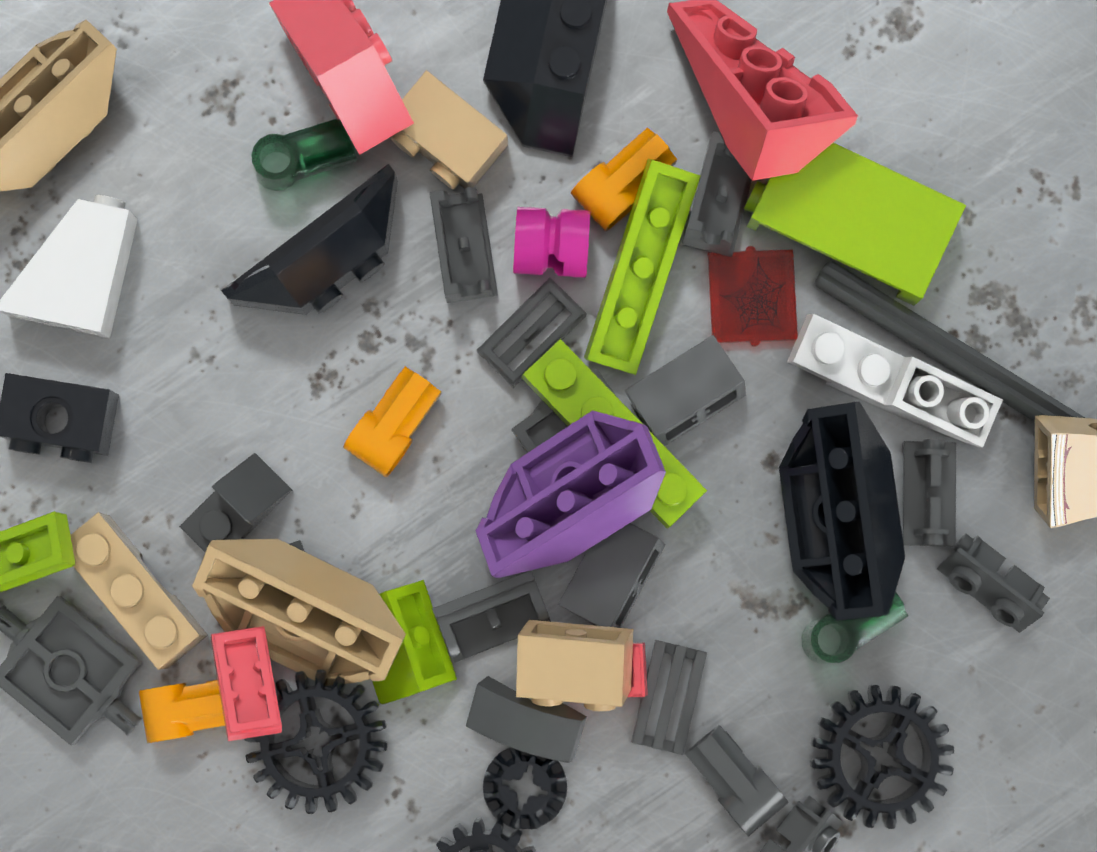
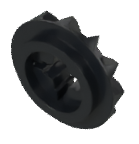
M510 747L499 753L486 770L483 781L484 800L493 816L497 820H502L505 825L513 829H537L553 820L561 810L567 795L566 775L559 761L535 756ZM528 765H533V784L540 786L541 790L548 791V794L529 795L527 802L523 803L522 810L517 809L519 802L516 800L517 791L511 789L510 785L502 784V780H521L523 773L527 772Z

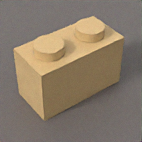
M427 70L402 99L414 124L390 137L409 156L414 158L419 152L434 164L430 169L432 174L453 190L458 184L464 189L474 187L508 146V136L505 132Z
M528 620L518 634L516 697L532 698V703L540 706H558L563 701L584 703V707L592 711H610L615 709L616 706L622 707L631 691L633 629Z

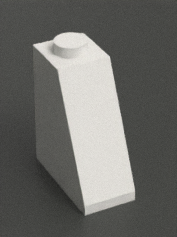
M95 195L94 202L77 199L0 299V312L16 319L110 339L138 221L130 210L125 209L126 202L105 195Z

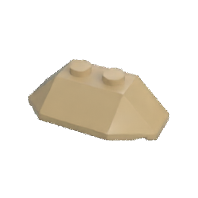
M84 20L76 24L73 30L60 32L36 44L0 79V191L32 188L107 116L117 48L89 21Z
M279 539L212 540L207 547L192 585L199 597H204L212 615L225 632L264 626L271 660L296 672L304 671L307 677L314 681L317 670H325L327 674L325 686L333 685L338 675L344 678L345 684L369 679L372 681L385 680L406 635L372 584Z

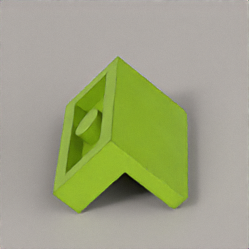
M424 580L380 593L379 595L406 635L385 680L372 681L379 703L384 705L457 680L445 641L432 610L433 606Z

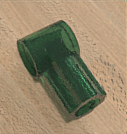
M333 119L285 135L268 134L257 141L251 154L254 173L259 183L275 191L284 190L292 186L297 180L357 162L354 146L340 119ZM272 152H281L289 157L290 164L284 171L272 173L262 167L263 159Z
M895 592L889 615L836 621L830 613H827L823 617L812 620L805 627L802 634V647L805 654L819 664H833L848 660L856 650L908 617L904 603L897 592ZM826 625L834 627L841 637L839 649L832 655L824 653L818 644L819 632Z

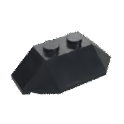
M607 0L500 1L483 82L523 147L573 157Z
M387 164L341 201L221 290L234 306L307 315L314 309L320 314L332 307L343 296L340 291L341 288L354 278H357L359 282L367 280L385 264L381 258L389 251L398 185L395 171Z
M860 401L807 409L802 419L803 424L792 439L779 466L793 572L812 594L829 608L828 612L836 621L889 615L905 560L891 452Z

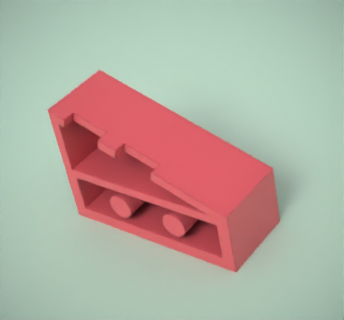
M273 0L269 2L290 43L316 85H319L330 102V108L336 118L340 119L359 155L414 124L385 68L386 64L392 62V58L379 35L373 33L365 16L360 9H356L352 0Z

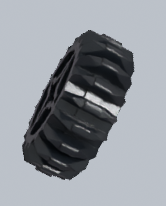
M321 669L317 670L315 675V686H309L308 677L304 671L295 674L297 690L293 691L285 679H280L276 682V688L282 696L278 701L280 718L292 704L297 701L299 702L301 710L299 714L300 729L294 738L279 743H274L275 734L244 739L250 743L260 742L261 750L253 751L245 756L247 763H254L263 759L266 766L265 769L258 771L253 776L255 782H262L271 775L276 782L269 788L267 796L274 799L281 793L283 788L290 791L285 800V807L290 810L295 808L300 796L306 797L305 810L307 814H314L316 812L319 797L324 798L325 807L328 812H334L338 808L336 793L340 792L348 804H353L357 801L356 793L351 784L355 782L359 787L368 791L373 786V782L362 772L365 768L374 772H381L384 767L381 761L370 757L371 751L382 752L388 749L387 741L372 740V732H378L387 728L386 721L378 720L369 723L366 716L379 708L378 702L376 700L368 702L361 708L356 701L366 690L363 685H357L348 695L343 692L346 686L344 678L338 675L333 687L325 686L327 674L325 670ZM314 697L327 698L338 703L348 711L355 724L339 727L327 724L321 716L320 709H317ZM312 726L320 728L319 734L325 731L328 736L339 733L343 735L340 738L331 740L329 744L322 747L323 756L321 757L313 755L314 748L309 751L306 750L305 746L296 749L291 748V745L303 742V739L311 736L310 727ZM359 739L358 756L353 767L342 779L334 782L332 773L334 768L332 763L334 749L340 744ZM293 756L304 758L310 764L313 775H316L318 785L307 784L295 779L283 768L279 759Z
M869 685L867 691L868 702H864L857 690H851L848 692V699L853 707L851 710L848 711L838 701H834L830 705L832 711L840 718L836 724L823 717L819 719L818 725L831 733L828 741L819 737L811 739V746L825 749L826 757L811 759L810 766L814 769H828L829 774L818 778L815 784L820 790L828 789L832 786L836 787V790L827 799V803L833 808L839 806L846 799L848 800L843 813L844 818L852 821L857 817L860 810L864 809V826L873 828L877 822L878 813H882L884 826L888 829H894L897 823L896 811H900L903 819L907 823L912 824L916 822V814L911 805L917 803L921 809L928 813L934 809L932 802L925 796L928 790L941 796L945 795L947 789L942 784L934 782L937 773L945 776L953 775L954 768L946 764H939V756L953 754L954 746L950 744L937 745L936 739L946 735L949 732V728L946 724L928 726V723L937 714V710L933 706H928L918 714L916 713L920 704V695L911 693L905 699L903 705H901L900 687L890 686L887 691L886 700L882 701V693L879 686ZM879 712L896 714L890 726L886 725L883 731L875 737L867 738L851 730L854 724L868 715ZM909 724L916 731L921 742L923 754L921 769L909 762L904 755L903 745L908 735L905 731ZM862 742L873 748L875 746L883 748V742H888L890 746L887 753L893 757L894 762L903 766V770L891 765L887 767L881 764V771H876L874 767L877 760L870 755L871 752L862 748L860 743ZM842 744L853 749L861 760V769L857 776L859 781L854 790L847 782L842 771L840 760ZM898 775L913 783L905 792L896 797L885 800L868 799L873 789H878L884 779L890 776Z

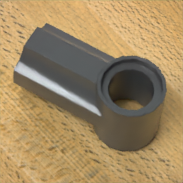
M718 725L696 742L685 755L720 796L718 799L720 804L749 837L789 802L759 766L755 768L727 731H724Z

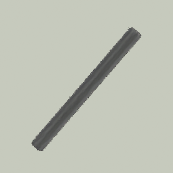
M826 263L815 281L817 288L982 390L1003 399V403L1034 422L1035 416L1039 415L1085 418L836 263Z

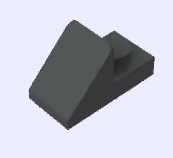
M254 453L212 486L215 491L179 527L206 552L212 540L244 539L292 489Z

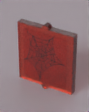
M748 246L745 251L733 252L732 257L717 253L707 254L711 336L714 335L719 343L749 342L752 347H756L760 342L797 340L793 249L756 251L753 246Z

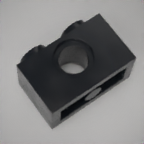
M5 373L0 401V437L10 440L9 450L40 455L42 445L62 448L60 458L92 463L93 454L106 456L109 454L119 394L110 389ZM63 406L68 414L67 425L62 431L50 434L45 426L46 415L51 409Z

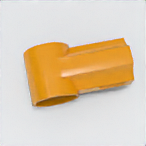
M647 127L607 164L602 162L593 168L577 183L570 194L586 211H590V215L605 231H608L631 211L647 160L652 159L673 166L676 164L677 158L659 135Z
M405 366L386 390L373 411L368 410L359 420L345 441L343 448L385 478L388 477L409 449L413 441L411 436L442 392L429 381Z
M218 680L186 686V683L139 691L147 743L194 735L193 731L225 726Z

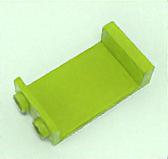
M833 142L798 173L771 177L767 185L757 181L744 209L753 213L747 225L748 228L756 231L759 224L898 289L896 298L915 306L923 299L966 205Z

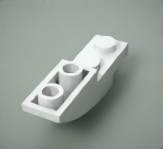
M807 314L787 361L802 370L826 380L827 385L941 434L981 448L985 444L1003 399L915 357H904L816 314Z

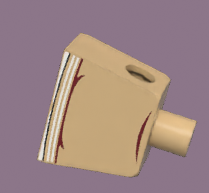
M1048 415L1035 416L1034 509L1050 528L1097 517V419Z

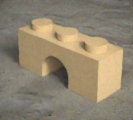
M98 512L70 535L75 559V566L73 567L158 670L171 667L208 636L177 596L169 593L153 576L141 560L142 554L110 515Z

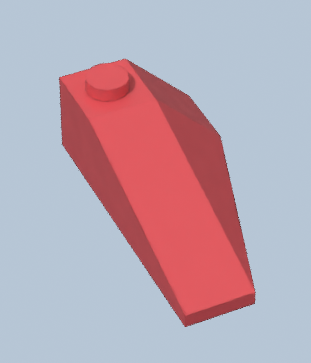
M688 0L669 3L667 9L668 16L724 142L752 181L798 173L855 125L858 115L832 83L819 74L810 78L794 67L795 56L784 48L776 52L756 39L757 29L718 0Z

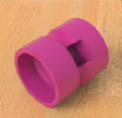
M517 206L513 273L543 275L547 268H553L557 276L586 278L590 211L561 209L557 216H550L546 208Z

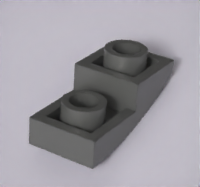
M487 676L476 686L466 727L516 750L551 760L570 763L575 758L587 716L564 703L558 706L536 705L529 698L516 697V691Z

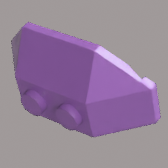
M592 410L511 463L492 499L487 517H482L475 530L491 576L502 578L568 562L650 511L666 471L648 427L638 422Z

